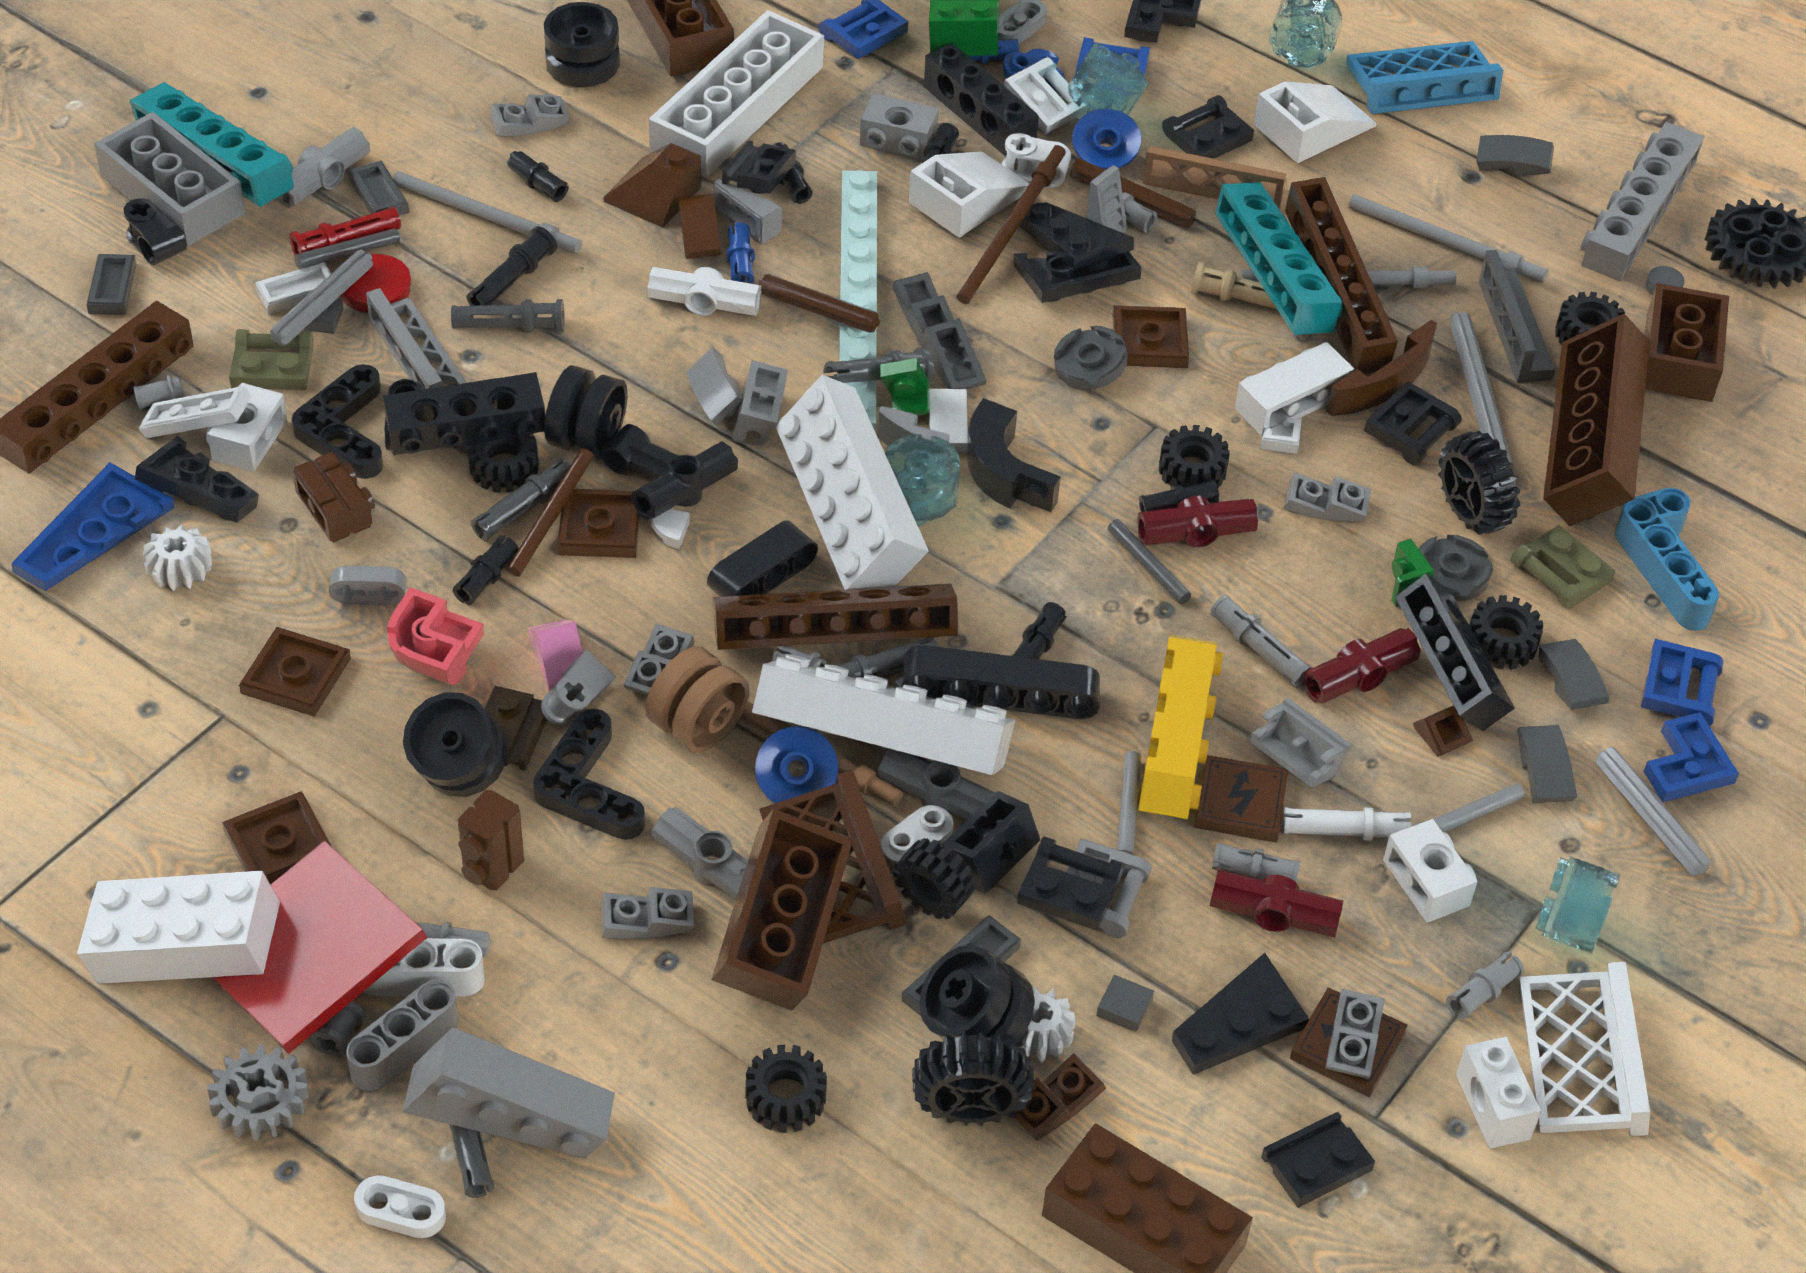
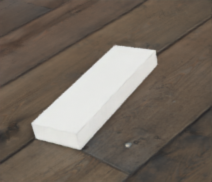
M245 386L153 403L139 430L147 439L237 422L251 395Z

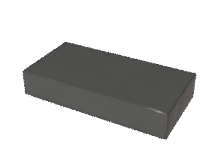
M382 161L348 170L349 180L370 214L389 209L390 207H395L399 216L409 213L406 199Z
M98 254L87 300L88 314L126 315L137 265L135 255Z

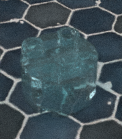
M1282 0L1270 28L1269 42L1274 53L1279 58L1282 55L1288 59V64L1295 67L1309 68L1326 61L1336 46L1342 28V13L1338 4L1334 0Z
M1094 44L1070 81L1068 93L1079 107L1082 102L1089 106L1086 113L1098 109H1114L1129 116L1145 91L1148 81L1138 69L1140 62L1129 53L1119 55L1101 44Z
M911 434L897 439L888 446L885 455L917 526H922L927 521L943 517L956 507L958 502L960 458L953 445L933 435L931 440L922 439V434Z
M1571 856L1569 860L1560 857L1549 889L1556 892L1555 897H1545L1535 929L1542 931V936L1592 954L1594 944L1596 945L1613 899L1611 897L1612 891L1617 887L1620 874Z

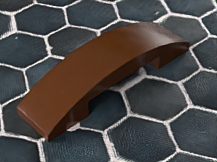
M1430 320L1407 335L1403 354L1369 377L1356 369L1333 384L1326 412L1331 416L1367 410L1386 402L1406 382L1413 383L1421 374L1429 359L1437 323Z

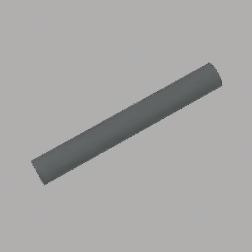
M394 228L296 254L294 259L296 266L301 269L353 255L357 250L368 251L400 242V235L398 230Z
M1119 519L1113 520L1108 525V531L1179 604H1184L1190 599L1191 593Z

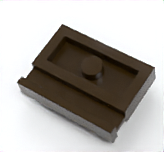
M494 686L485 709L505 732L508 743L505 766L508 767V764L511 763L519 765L520 770H526L547 722L541 709L542 700L535 699L534 694Z

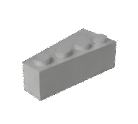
M452 1027L413 1065L402 1113L586 1158L607 1140L615 1092Z

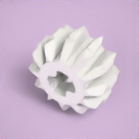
M181 524L176 530H170L165 526L163 534L152 533L150 543L144 545L145 571L149 578L154 579L158 588L169 584L173 592L181 585L191 589L193 581L204 582L206 572L211 571L210 543L206 537L201 536L197 528L187 531L183 524Z
M1034 986L1035 1005L1032 1020L1023 1037L1015 1045L1016 1047L1025 1048L1027 1057L1030 1054L1036 1055L1042 1064L1046 1059L1047 1053L1058 1059L1063 1052V1047L1070 1046L1074 1037L1073 1029H1075L1076 1017L1074 1012L1069 1011L1070 1004L1068 1003V998L1055 1000L1056 994L1054 989H1051L1045 995L1040 994L1037 987Z

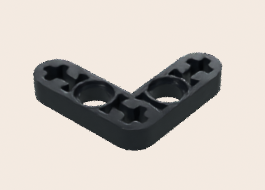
M365 364L350 368L298 408L292 415L294 435L300 442L322 456L330 452L335 453L342 464L348 462L352 466L356 477L362 479L373 478L382 471V451L379 445L344 422L380 394L381 383L378 370L371 365ZM332 400L346 401L345 405L337 408L327 405ZM334 438H344L347 440L341 446L328 444Z
M587 709L575 718L536 773L533 780L535 800L544 808L616 838L624 840L633 839L639 836L645 828V811L642 803L633 797L586 778L612 739V724L609 715L603 710ZM586 729H587V730H592V732H591L590 735L588 736V742H586V739H587ZM575 752L584 756V759L577 764H568L562 760L568 753ZM545 787L552 789L550 791L545 790ZM585 797H594L600 800V804L593 809L582 808L578 805V802ZM628 815H632V816H633V819H632V818H627V819H625V818H626Z

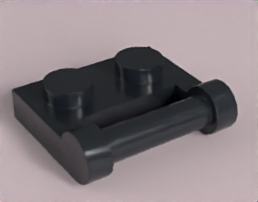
M1220 95L1208 99L1207 104L1179 117L1171 116L1162 122L1165 135L1188 154L1215 159L1253 141L1254 129L1230 110L1225 99ZM1213 116L1215 118V120L1210 121L1189 132L1184 130L1209 117Z
M1408 381L1366 420L1364 431L1402 453L1403 458L1409 464L1418 465L1426 457L1427 450L1447 431L1454 430L1461 423L1462 417L1457 409ZM1430 415L1437 419L1417 440L1409 436Z
M1043 836L1036 856L1018 892L1017 904L1098 931L1121 880L1125 863L1114 859L1107 862L1056 845V840ZM1050 861H1054L1104 878L1102 884L1048 866Z

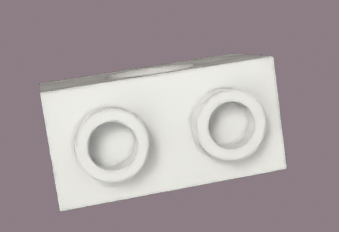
M241 383L239 387L245 386L251 398L239 420L233 423L208 427L206 442L210 446L212 461L255 472L288 420L284 395L282 393Z
M1433 819L1389 836L1383 861L1426 923L1470 907L1477 885L1475 872L1469 864L1463 862L1455 851L1450 836L1442 832Z
M1507 1037L1466 1045L1456 1076L1489 1149L1531 1140L1541 1110Z

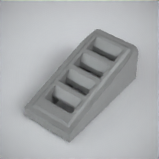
M1113 165L1090 182L1086 218L1125 234L1126 215L1119 168Z
M721 179L714 182V198L717 212L733 224L737 222L747 224L750 227V237L761 245L780 234L782 230V208L779 205L731 183L727 185L722 184Z

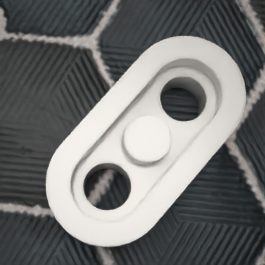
M924 806L889 830L881 840V849L888 868L894 870L895 864L917 840L921 841L923 838H928L930 843L933 840L940 841L942 848V844L952 835L953 818L951 814L939 806ZM898 843H905V844H907V846H903V847H902V846H898V845H896V844H898Z
M380 1175L372 1176L362 1181L354 1194L357 1215L363 1222L369 1225L415 1238H427L439 1232L446 1221L444 1200L438 1192L430 1188ZM377 1202L386 1203V1205L380 1209H375L372 1207ZM421 1214H427L430 1216L428 1219L422 1221L415 1219L417 1216Z

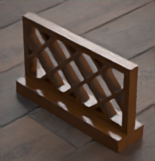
M853 769L837 774L839 782L837 784L759 809L763 821L773 809H776L853 840L846 865L861 870V873L854 885L841 881L838 891L848 895L839 909L833 907L831 914L833 919L827 928L823 944L884 923H888L890 930L906 925L901 900ZM835 799L837 808L830 819L813 813L818 804ZM841 818H842V820H843L844 825L841 824V823H838ZM852 851H854L855 857L850 856ZM865 884L868 891L862 889ZM856 898L872 903L875 912L860 917L848 913Z

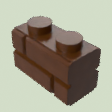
M330 452L316 458L315 462L310 460L294 467L292 472L296 493L330 541L334 543L348 537L351 532L355 534L371 527V524H373L371 509L375 508L373 497L366 487L359 488L356 474L348 462L342 464L336 454Z
M485 790L473 802L474 807H469L457 819L460 832L458 846L461 850L463 865L461 871L464 877L471 883L483 885L490 890H498L509 878V873H513L524 861L521 816L519 806L493 790Z

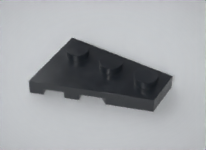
M1048 202L1033 204L1019 225L1073 270L1134 250V237Z
M1046 252V258L1027 259V253H1014L1015 268L1041 303L1054 302L1061 298L1081 293L1086 294L1097 289L1123 285L1126 282L1141 279V266L1130 252L1074 270L1052 252Z
M179 436L172 439L136 466L135 480L180 498L189 505L198 506L215 513L224 520L238 523L257 507L259 497L257 492L229 472H217L209 466L210 459L201 452L195 455L186 449L187 442Z
M1264 953L1173 1031L1172 1042L1194 1075L1304 1030L1309 1017L1266 953Z

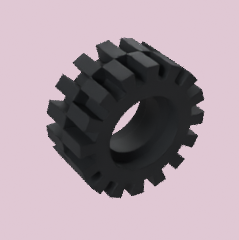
M1579 292L1577 297L1572 294L1568 297V300H1564L1555 327V335L1560 337L1559 343L1562 345V342L1594 328L1582 322L1598 326L1624 314V309L1618 308L1619 303L1615 300L1609 303V296L1604 294L1602 298L1596 297L1597 292H1591L1589 297H1586L1585 292Z
M1187 425L1180 426V432L1176 429L1170 431L1169 436L1166 435L1163 439L1159 460V474H1163L1162 480L1165 484L1171 481L1170 488L1177 484L1186 487L1214 480L1219 488L1226 478L1230 456L1229 445L1227 441H1222L1221 434L1216 433L1212 436V429L1208 427L1205 428L1204 432L1199 431L1200 425H1193L1192 430H1188ZM1198 457L1206 462L1192 463L1183 458Z
M520 435L496 439L490 442L482 441L468 444L470 474L473 475V480L476 484L481 482V487L486 490L492 485L493 492L500 493L501 487H506L507 493L513 492L514 485L520 488L525 484L527 477L532 474L537 475L538 447L534 435ZM499 454H511L515 456L514 458L509 460L492 459V457Z
M1500 595L1498 602H1496L1493 596L1488 597L1486 604L1481 601L1472 614L1469 626L1490 664L1492 661L1497 662L1496 669L1503 670L1505 664H1509L1510 670L1517 669L1518 663L1524 667L1529 663V659H1534L1541 640L1544 625L1543 620H1539V612L1535 610L1530 613L1532 605L1528 602L1523 606L1519 605L1520 598L1513 597L1512 602L1507 601V595ZM1492 628H1506L1518 636L1505 637L1494 632Z
M923 838L921 841L917 840L895 864V869L893 870V876L897 877L895 883L897 887L904 888L901 893L905 898L911 897L914 900L911 903L914 907L917 908L919 905L923 907V913L929 916L933 912L934 917L937 919L942 917L950 919L975 891L976 886L973 885L976 882L975 877L968 875L971 869L968 865L961 864L963 858L959 854L955 857L951 854L952 848L947 845L941 848L940 841L933 840L930 843L928 838Z
M785 1044L777 1045L776 1054H773L769 1047L763 1050V1060L756 1055L752 1060V1067L748 1066L745 1080L746 1106L749 1112L753 1111V1119L759 1123L764 1118V1128L772 1130L774 1123L779 1124V1133H787V1125H793L794 1132L802 1130L803 1120L808 1126L815 1123V1114L821 1116L824 1104H826L827 1076L826 1071L823 1072L822 1062L820 1059L814 1062V1053L809 1050L802 1056L801 1047L793 1045L792 1052H785ZM780 1079H791L799 1082L803 1086V1091L798 1096L792 1098H780L770 1093L769 1086Z

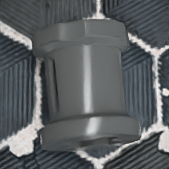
M350 1002L310 1036L312 1044L319 1051L327 1055L345 1056L348 1046L347 1042L355 1027L362 1025L366 1018L365 1012L356 1003Z

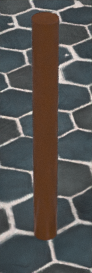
M581 448L508 565L507 571L510 574L520 577L592 461L594 455L589 450Z

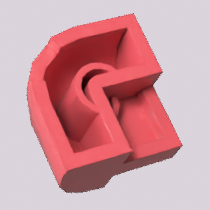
M410 587L390 617L387 625L389 645L398 662L415 672L450 685H455L466 674V661L484 635V624L447 611V600Z

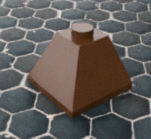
M670 143L642 157L604 196V202L663 228L680 211L679 198L694 196L702 188L701 155Z

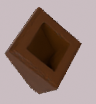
M1454 705L1412 723L1415 730L1437 757L1473 742L1464 719L1459 716Z

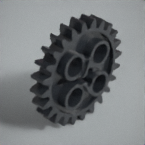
M1751 198L1749 205H1746L1742 200L1737 201L1736 207L1727 203L1724 211L1717 209L1715 217L1710 219L1704 239L1707 241L1705 249L1712 252L1711 261L1721 260L1720 270L1730 268L1732 270L1730 277L1733 278L1740 274L1744 276L1743 283L1745 284L1753 279L1756 280L1758 287H1762L1764 282H1769L1772 288L1776 289L1780 281L1786 287H1790L1792 280L1802 283L1804 276H1806V216L1795 217L1796 209L1788 212L1784 211L1783 203H1780L1777 207H1772L1768 199L1765 200L1764 205H1759L1754 198Z

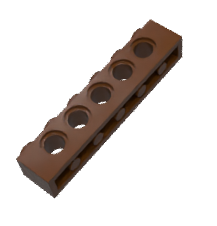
M1325 177L1291 182L1285 213L1292 229L1299 236L1306 250L1312 255L1315 263L1342 300V314L1337 319L1335 329L1354 371L1358 369L1363 374L1376 372L1393 360L1398 340Z
M156 300L1 417L0 456L28 474L41 464L47 462L54 454L71 441L77 439L90 426L103 419L112 409L125 399L130 398L134 394V386L145 385L194 347L189 319Z
M951 583L713 597L715 639L718 650L958 636L957 595Z

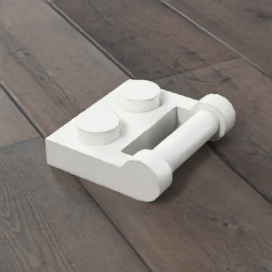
M1049 57L1005 79L1004 86L1039 115L1038 127L1045 135L1075 118L1081 119L1093 107V104L1086 97H1081L1056 70L1057 65ZM1044 79H1047V80L1050 82V84H1051V85L1060 93V95L1069 103L1068 105L1063 101V99L1052 89V87H1051Z

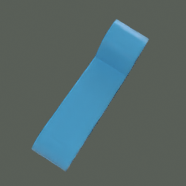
M1664 488L1636 496L1634 500L1623 505L1615 530L1618 542L1682 627L1694 631L1706 628L1710 623L1717 604L1719 591L1679 538L1691 505L1689 496L1677 488Z

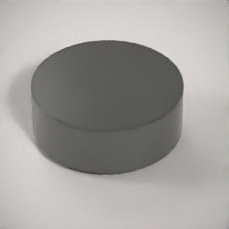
M1655 267L1649 273L1646 288L1653 295L1656 283L1683 287L1684 277L1678 270L1672 267Z

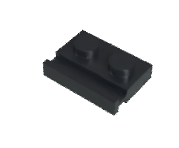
M748 140L723 169L722 184L727 185L730 181L737 182V187L750 189L753 193L770 194L796 163V150L765 143L760 147L753 146V141Z
M1339 1112L1329 1115L1263 1148L1262 1159L1264 1162L1268 1161L1271 1165L1274 1176L1297 1208L1373 1171L1375 1160L1352 1129L1344 1125Z

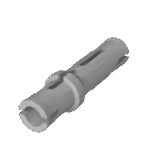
M1223 595L1213 604L1210 614L1234 633L1233 637L1241 644L1246 643L1267 663L1286 677L1294 687L1299 688L1304 685V672L1312 667L1261 625L1260 618L1255 614L1249 615L1231 600L1228 595Z

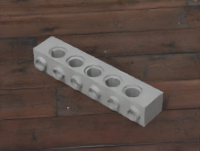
M1665 122L1658 134L1655 132L1651 134L1645 148L1646 153L1639 152L1633 165V172L1627 171L1622 180L1621 191L1615 190L1607 206L1608 211L1602 210L1598 215L1594 225L1595 231L1588 230L1581 245V250L1585 251L1581 266L1622 281L1695 166L1704 140L1703 135L1669 122Z

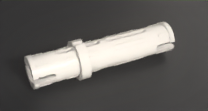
M1284 807L1283 834L1362 836L1363 841H1372L1373 837H1389L1391 834L1410 828L1411 822L1409 820H1411V813L1374 812L1373 808L1364 807L1363 811L1293 809Z

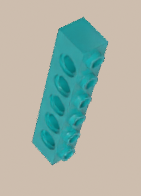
M163 82L130 99L135 121L154 112L241 182L243 197L257 206L261 207L295 188L291 174L293 166L285 154H280L267 146L264 141H259L248 134L243 128H238L227 121L222 115H217L202 103H198L186 96L181 90H177Z
M1262 183L1222 184L1215 215L1292 333L1300 335L1334 332L1337 319L1342 314V300L1336 294L1327 277L1321 272L1312 255L1306 250L1299 236L1296 235L1289 225L1286 217L1281 213Z

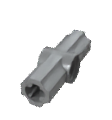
M352 127L322 148L316 145L307 147L300 155L298 165L293 168L291 173L295 188L279 196L280 203L287 208H291L322 186L326 189L335 188L342 181L345 169L370 152V144L362 131Z
M669 807L659 817L658 822L653 827L652 837L690 865L694 877L699 882L705 885H716L736 900L748 860L732 849V842L727 835L720 831H708L678 807L672 809ZM714 856V857H717V858H719V859H717V860H709V859H707V858H705V857Z

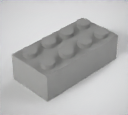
M154 112L94 143L101 177L130 200L144 198L152 201L159 210L179 226L186 239L187 247L246 214L241 182Z

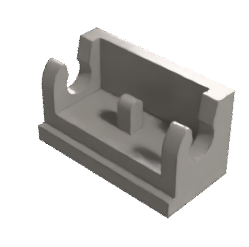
M754 360L751 361L741 394L743 400L738 408L732 441L742 443L747 436V432L754 430L760 434L758 445H763L767 442L772 427L776 428L788 373L787 369Z
M1289 698L1263 714L1262 718L1268 722L1264 727L1252 733L1249 740L1250 743L1311 788L1336 776L1351 743Z

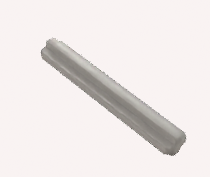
M362 249L357 250L270 329L272 341L285 346L373 266L372 255Z
M1609 747L1598 754L1596 764L1692 876L1697 877L1705 873L1711 864V859L1616 748Z

